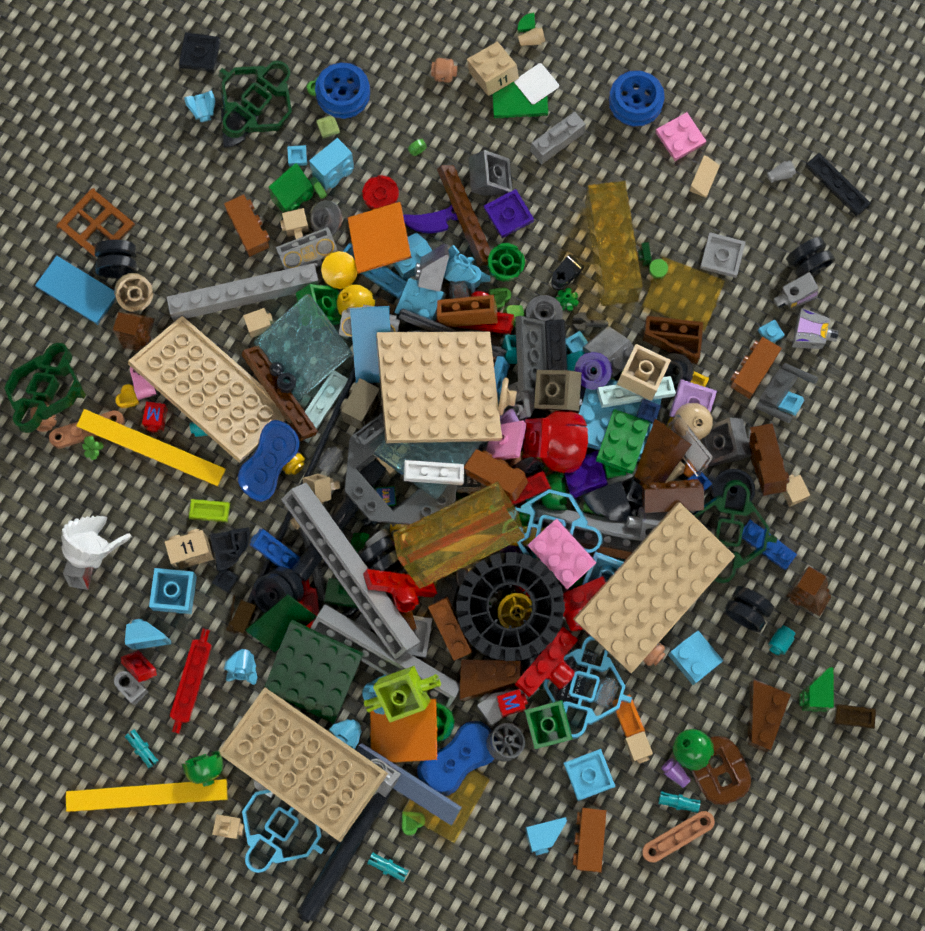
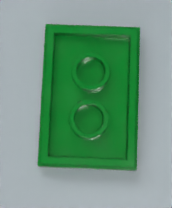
M514 82L492 94L494 118L548 116L547 96L532 104Z

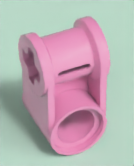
M130 367L137 399L142 400L157 395L156 389Z

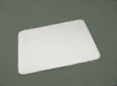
M541 63L514 81L532 104L537 103L559 87L557 81Z

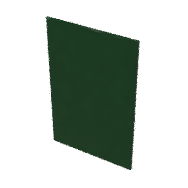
M287 594L245 631L273 652H276L280 648L292 620L307 626L317 616Z

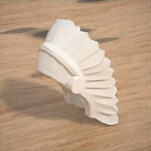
M82 517L80 520L75 519L74 522L68 521V524L64 525L61 536L63 543L62 552L73 566L77 568L91 566L96 569L110 552L127 542L132 536L128 533L108 543L105 539L98 536V533L106 524L107 517Z

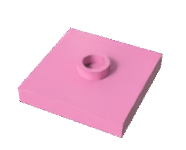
M524 421L501 424V441H488L486 451L496 460L519 458L527 424Z

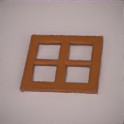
M91 188L61 219L56 228H60L95 257V247L86 240L96 229L109 240H121L135 223L97 193L95 188ZM92 199L105 208L95 220L82 210ZM77 214H80L90 223L80 235L67 225ZM111 214L124 224L114 235L101 226Z

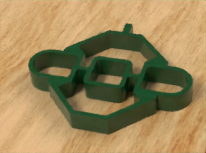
M273 61L267 67H234L230 73L223 68L219 71L218 76L223 79L220 89L225 114L221 128L226 136L239 138L246 131L248 133L278 131L291 116L292 109L287 84L290 77V69L286 63ZM272 69H280L286 75V78L278 87L264 79ZM255 74L257 83H252L243 93L240 104L228 102L225 85L234 75ZM253 90L266 99L260 108H257L246 99ZM271 94L275 97L283 96L285 98L287 114L281 121L276 124L258 125L255 116H259L270 104ZM235 111L248 120L243 128L237 131L229 129L226 125V121Z
M63 343L50 345L44 355H40L14 369L4 387L15 410L13 422L23 433L33 432L40 426L42 420H46L72 406L76 398L85 399L86 397L78 377L70 364L72 353ZM65 352L58 367L49 366L56 354ZM39 368L42 373H35L26 388V392L31 399L20 398L15 401L12 394L20 378ZM71 373L74 381L67 396L47 407L44 402H51L60 386L55 376L65 377ZM41 382L49 383L45 393L36 392ZM37 407L32 419L27 423L21 424L27 409Z
M740 480L729 481L723 488L722 496L718 495L706 503L704 510L692 513L694 517H697L713 505H716L720 512L730 513L729 517H719L717 519L714 534L718 539L721 522L739 524L736 541L718 539L727 549L729 546H740L744 524L740 519H734L735 514L747 516L754 511L765 526L762 546L742 558L738 551L730 550L735 555L731 571L725 577H716L714 581L718 583L729 582L734 577L736 568L742 567L764 552L767 542L777 543L778 539L776 536L769 535V526L749 500L750 491L746 484ZM734 485H740L745 488L742 510L724 507L727 491Z

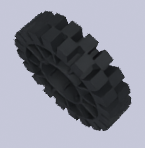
M516 552L498 553L480 561L465 576L457 596V618L468 641L480 652L499 660H524L543 651L557 636L565 612L564 594L554 573L540 560ZM504 585H509V588H512V585L521 587L525 590L523 593L527 592L531 599L532 606H529V608H532L528 620L524 619V624L516 628H511V626L509 628L501 627L496 623L498 620L494 621L489 612V607H492V605H489L492 594L494 592L497 594L496 590Z

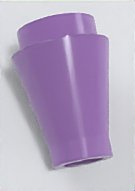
M670 758L661 768L664 771V775L678 783L682 788L691 781L681 764L674 760V758Z

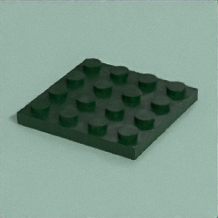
M292 620L264 687L281 699L334 724L364 653Z

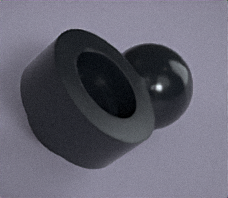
M273 362L269 366V372L272 376L278 377V389L283 393L294 391L296 388L295 376L291 373H284L282 363Z

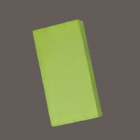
M191 499L189 519L228 523L230 503Z

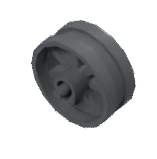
M503 723L489 733L486 741L487 749L496 760L509 762L522 753L525 746V738L517 726ZM504 729L503 736L497 730ZM494 735H495L500 741L494 742ZM511 747L517 749L515 755L513 754ZM505 749L509 756L503 755Z

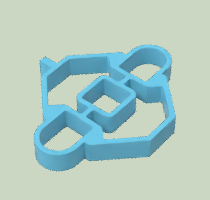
M548 489L522 505L521 508L510 507L505 509L500 515L499 521L503 530L514 534V539L523 554L529 555L522 542L530 537L532 527L537 528L536 537L541 533L544 518L550 520L558 519L566 527L564 519L549 515H542L539 524H534L536 511L532 503L549 493L569 497L580 515V518L572 522L571 535H574L576 526L590 529L597 533L599 538L597 546L593 549L584 548L588 553L596 551L602 544L601 532L597 528L588 525L586 517L571 494ZM515 510L531 515L526 533L506 527L504 517L508 511Z
M591 636L585 639L582 649H577L564 656V661L574 658L577 665L588 668L586 673L582 671L575 672L569 690L572 698L579 699L578 704L567 701L563 703L566 713L568 707L587 712L582 731L578 734H572L573 739L581 737L585 733L588 724L592 725L619 710L621 701L631 704L632 697L623 695L625 684L611 659L607 657L608 652L606 650L600 667L582 662L586 645L594 640ZM611 669L622 688L617 706L596 716L591 708L581 706L582 701L592 703L598 690L600 679L598 676L590 674L591 670L604 672ZM577 676L596 680L592 698L573 693ZM545 679L544 689L552 703L556 702L548 688L549 680Z
M263 790L254 793L242 811L247 843L250 846L245 856V863L251 871L260 873L269 869L273 862L280 863L308 857L313 849L320 854L323 853L324 849L317 845L322 837L320 827L317 825L318 837L306 854L284 858L282 848L273 843L276 837L281 841H287L298 826L299 819L292 815L293 807L289 811L281 807L275 809L265 824V830L272 834L269 840L261 834L251 835L247 811L258 795L271 793V791ZM279 811L295 820L294 825L285 838L269 828V825ZM261 839L275 848L276 852L263 869H256L250 864L249 858Z

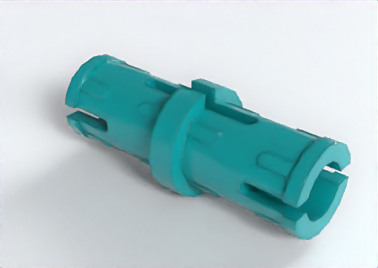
M136 730L130 731L135 739L129 733L125 735V739L135 749L134 753L141 757L147 768L153 767L149 758L154 764L159 760L148 748V743L143 742Z
M660 792L658 804L671 806L679 811L682 809L695 813L699 812L700 800L683 797L682 794L673 795Z
M374 852L371 854L370 858L372 859L368 860V865L383 871L384 875L389 874L404 882L409 870L394 864L391 859L388 861Z

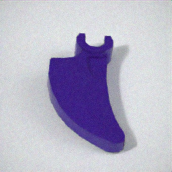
M452 205L447 209L434 213L403 215L406 226L422 233L448 230L447 221L458 219L456 213H452L454 211Z

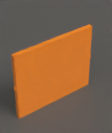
M400 202L348 217L358 274L412 258Z
M430 699V703L425 710L390 723L385 713L381 715L374 711L370 712L372 750L392 763L437 760L438 729L436 699Z

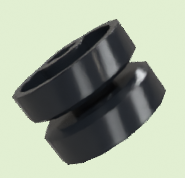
M819 236L808 240L786 257L790 267L797 268L795 271L797 278L809 272L814 277L826 270L835 261L831 251L825 250L826 243L822 237Z
M115 239L101 241L95 245V258H97L95 261V273L104 278L120 279L128 273H137V264L134 260L136 258L135 244L126 240Z
M728 469L716 477L710 490L711 500L718 495L722 496L723 488L729 481L740 480L748 487L750 491L749 500L752 502L755 496V484L746 472L740 469ZM740 485L730 487L727 491L724 507L742 510L745 488Z
M387 535L376 541L359 556L367 568L385 572H394L407 559L402 549H395L397 542L392 535Z
M282 566L274 568L260 577L254 583L252 589L256 605L264 613L269 611L287 594L299 603L304 595L303 585L297 574L291 569Z
M737 586L732 594L734 601L729 600L723 611L739 625L760 633L766 624L764 618H769L775 608L769 600L757 592L743 586Z

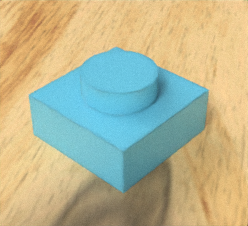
M306 145L287 147L289 166H293L295 163L299 166L307 165Z
M776 320L758 329L761 336L773 343L785 336Z
M580 331L566 339V347L571 353L579 350L584 351L582 347L588 343Z
M788 392L778 409L796 416L804 402V398Z

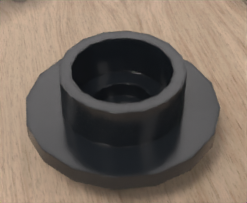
M679 353L665 356V358L671 361L664 377L671 376L675 390H677L680 380L692 381L694 374L693 365L686 356ZM676 368L679 369V374H676Z

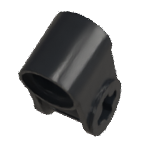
M569 254L553 272L551 279L552 287L559 291L565 289L582 272L585 266Z

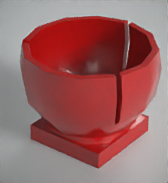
M569 410L555 411L545 418L525 419L527 425L523 440V458H538L547 468L560 473H570L579 469L586 456L588 446V428L582 415Z

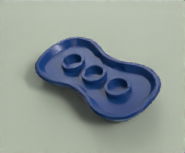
M279 420L267 423L261 431L256 452L239 470L238 483L240 488L246 495L256 501H266L274 494L280 471L298 452L299 438L289 425Z
M470 721L462 725L452 741L447 746L437 750V760L419 762L417 773L420 781L443 796L454 793L468 773L491 763L495 759L490 755L486 743L487 737L492 730L480 721ZM494 735V742H498L497 737Z

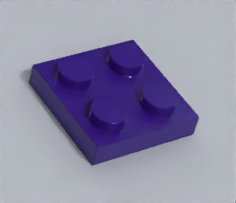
M516 189L484 205L485 212L501 238L534 222L532 214Z
M598 450L587 454L579 469L574 472L565 473L570 494L574 498L609 485L603 463L596 461Z

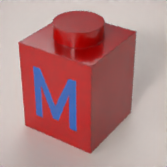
M146 402L142 424L147 431H164L168 412L166 405Z
M520 689L496 697L502 718L525 711V705H528L525 693L521 694Z

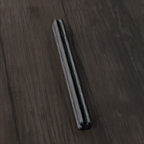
M404 308L399 313V319L431 332H461ZM491 344L493 357L505 356V349Z

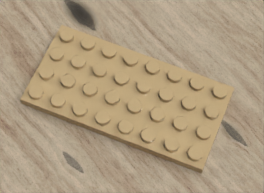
M183 316L128 360L130 367L239 463L258 447L261 431L267 423L273 420L286 421L264 387Z
M677 502L573 620L629 673H632L735 555L680 502Z
M265 687L219 750L221 756L339 842L342 841L388 775L382 768Z

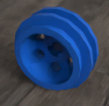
M340 62L328 66L320 73L316 80L315 92L318 105L326 114L334 118L346 119L358 115L365 109L370 99V84L367 75L361 68L350 63ZM327 89H332V93H327ZM355 90H359L357 95L353 93Z
M640 70L626 72L620 75L612 85L609 96L610 109L615 118L623 124L633 127L645 126L653 122L660 115L665 99L664 88L659 80L650 73ZM626 91L628 94L623 96L621 93Z

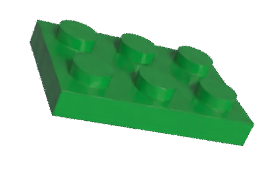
M613 409L596 461L633 474L650 422Z

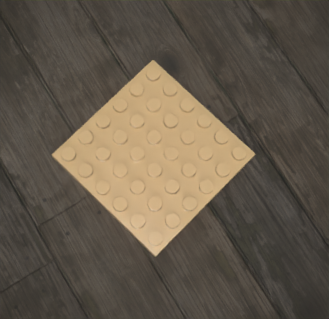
M377 332L376 343L386 443L501 441L502 432L490 332Z

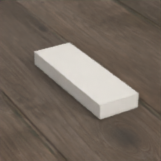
M405 460L404 481L463 485L464 464Z

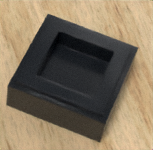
M225 569L218 572L212 584L229 594L238 581L239 576Z

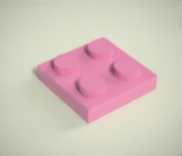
M687 112L656 129V134L674 161L706 144L705 138Z

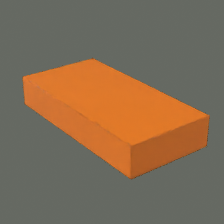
M619 698L611 701L613 708L617 706ZM631 700V704L621 701L620 708L615 713L625 737L645 732L633 700Z

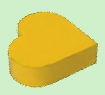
M130 384L124 385L121 388V393L115 399L116 404L122 409L140 404L135 394L134 386Z

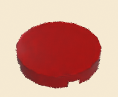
M384 175L368 179L362 190L363 200L372 210L397 203L399 198L396 182Z

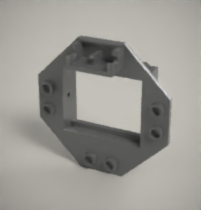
M381 413L350 437L344 492L369 521L390 523L393 527L396 524L425 527L455 504L456 485L427 483L392 510L359 473L360 470L396 444L386 443L384 420ZM452 442L414 443L429 462L458 464L459 450Z

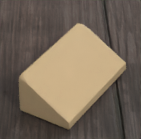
M704 155L689 191L706 198L720 165Z

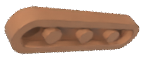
M114 410L100 414V416L109 420L117 417L115 422L121 425L125 423V419L119 411ZM78 422L54 429L49 435V440L55 448L61 449L83 442L85 437L93 436L96 438L99 436L78 428ZM57 435H62L60 440H56Z
M701 811L646 843L642 849L643 858L651 863L657 862L708 832L715 823L713 815L707 811ZM701 818H705L707 820V824L705 826L701 825ZM650 848L655 850L654 856L649 855L648 851Z

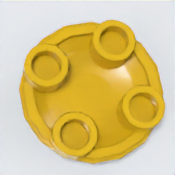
M340 251L326 256L321 268L325 283L338 289L351 285L357 277L354 258L348 253Z

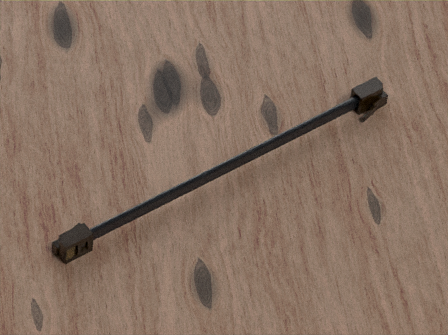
M381 298L377 299L375 307L389 306L390 315H395V305L390 303L388 305V301ZM355 365L304 477L311 476L314 473L341 413V404L344 399L348 398L350 388L356 380ZM289 510L276 536V539L281 543L291 523L290 520L293 518ZM267 558L257 580L270 570L272 562ZM251 591L247 602L241 600L237 610L234 607L236 596L233 595L231 619L226 629L227 632L234 635L237 633L244 637L247 636L248 632L245 630L252 625L258 612L257 607L254 605L253 591Z

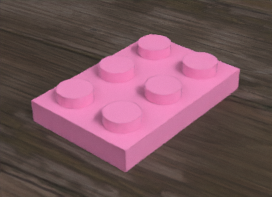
M558 519L554 520L527 545L547 568L554 573L566 589L572 586L597 563Z

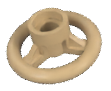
M504 378L499 401L500 416L503 415L504 409L508 405H515L517 391H509L508 378Z

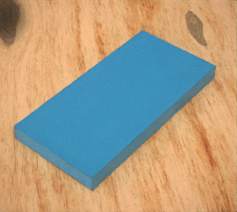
M58 256L55 257L35 285L41 291L97 325L116 300L114 290Z
M389 306L350 308L356 383L359 378L368 383H380L376 334L377 332H391Z

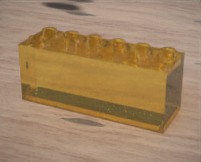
M626 181L588 185L585 207L601 306L638 302L643 286Z
M498 481L393 533L397 558L419 589L525 538L519 513Z

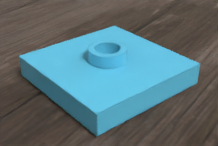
M601 749L563 763L577 801L616 787Z

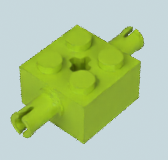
M411 666L379 678L373 686L377 696L365 700L364 706H369L366 709L368 712L382 707L390 723L425 710L430 703V698L426 691L440 687L441 681L440 679L436 680L439 678L437 674L421 680L415 666Z

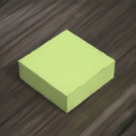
M327 116L316 120L322 138L340 133L334 117Z

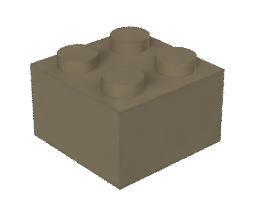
M537 370L534 408L579 411L582 373L566 370Z
M359 378L358 382H354L349 391L351 394L348 400L344 399L340 409H342L341 414L344 422L362 429L369 423L379 405L381 392L380 388Z

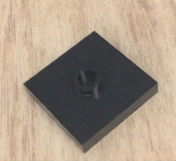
M185 32L179 68L215 72L221 37Z

